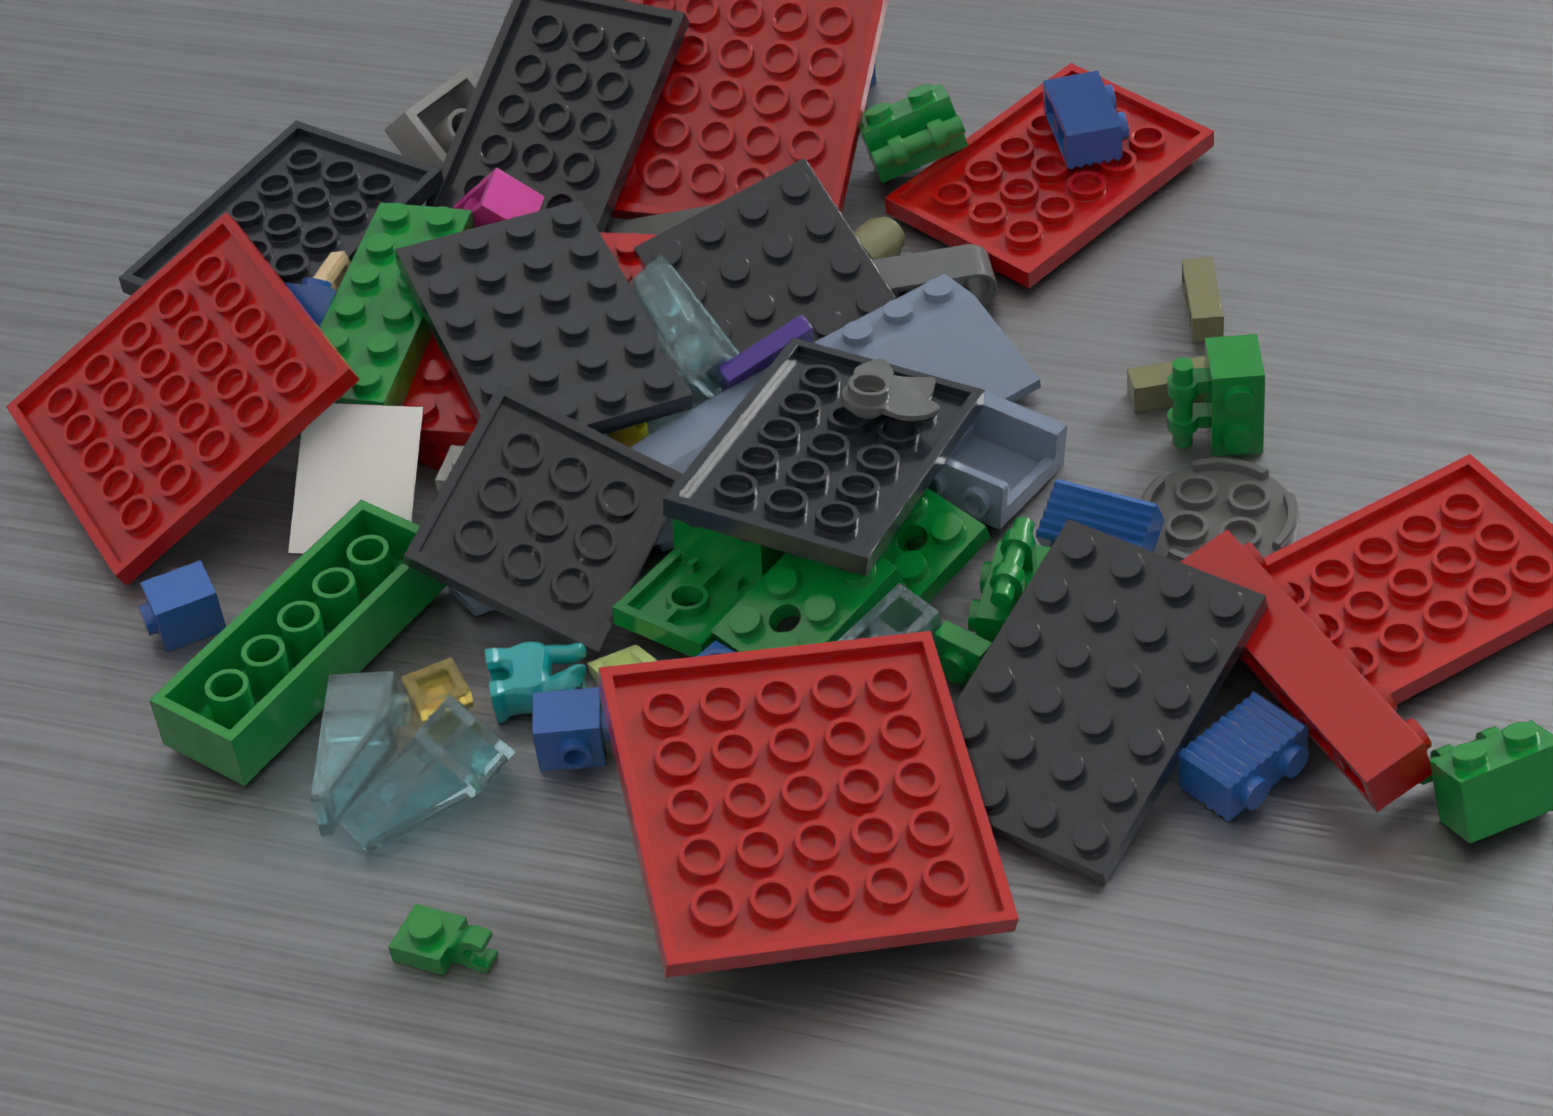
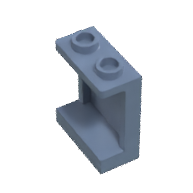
M985 391L983 408L934 477L928 489L974 519L1000 530L1064 466L1068 425Z

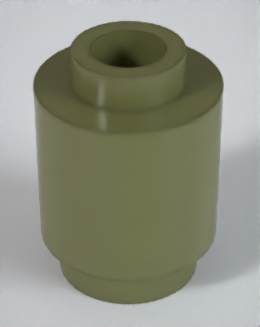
M885 216L871 218L853 231L871 260L899 256L905 243V236L901 227L893 219Z

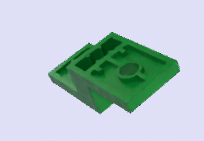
M927 488L867 576L854 572H845L834 566L803 557H794L785 553L711 630V633L717 642L734 652L843 641L853 631L863 638L898 635L991 538L984 524ZM915 537L927 538L925 545L919 550L902 551L903 546L910 539ZM790 616L801 617L799 624L789 632H776V627L783 619Z
M672 519L674 549L612 607L613 624L694 657L698 656L715 641L711 630L786 552L752 542H743L729 535L702 527H692L685 522Z

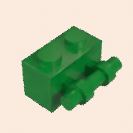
M941 83L935 86L933 84L918 86L907 93V98L891 105L888 102H883L871 106L863 113L862 124L859 127L860 135L874 170L882 183L968 147L963 123L959 115L956 114L950 96Z
M1257 334L1205 338L1204 368H1193L1192 360L1180 357L1172 362V373L1167 377V394L1172 399V408L1167 412V428L1172 433L1173 445L1178 448L1190 447L1193 443V434L1197 429L1206 428L1211 457L1263 453L1265 371ZM1204 393V403H1193V399L1198 394Z
M1017 517L1014 520L1012 528L1004 533L1002 541H998L992 562L984 561L980 575V593H982L980 600L973 599L970 605L968 630L976 632L977 636L990 642L994 641L1051 548L1036 545L1035 538L1032 535L1035 525L1027 517Z
M1532 720L1516 722L1501 730L1495 726L1476 733L1475 740L1462 743L1456 747L1447 744L1432 750L1429 758L1432 775L1420 782L1421 785H1425L1433 781L1439 820L1471 844L1553 810V734Z

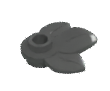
M882 358L856 367L854 374L848 380V384L842 390L841 401L843 406L857 417L864 419L877 418L883 414L899 420L917 421L931 418L940 411V406L931 400L936 382L934 377H902L894 375L892 367Z

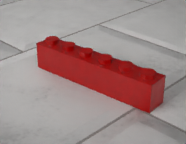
M1227 529L1180 561L1188 566L1266 595L1268 608L1239 658L1290 715L1308 726L1309 737L1376 812H1379L1432 775L1430 759L1427 750L1432 747V743L1423 728L1413 718L1405 722L1395 712L1398 707L1388 690L1379 681L1371 685L1362 676L1364 673L1362 665L1346 645L1341 646L1339 649L1336 648L1329 640L1331 634L1323 620L1313 610L1306 614L1297 605L1299 600L1296 593L1282 576L1279 575L1273 579L1265 571L1268 569L1267 564L1252 543L1247 542L1242 546Z

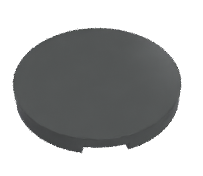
M1222 457L1192 460L1191 467L1173 472L1164 478L1156 477L1145 489L1140 499L1158 504L1165 519L1154 552L1178 562L1227 529L1242 546L1247 542L1252 543L1263 558L1294 543L1298 534L1299 510L1294 494L1288 492L1279 482L1271 478L1268 469L1244 460Z

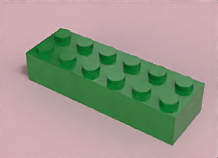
M402 203L379 204L319 327L360 379L341 398L335 401V404L403 405L432 332L396 264L395 249L475 228L472 210L405 205Z
M361 499L149 699L163 744L245 786L447 586L403 564L404 555L420 525Z

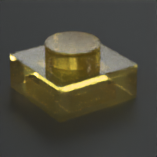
M452 657L401 677L404 692L423 726L474 707L471 691Z

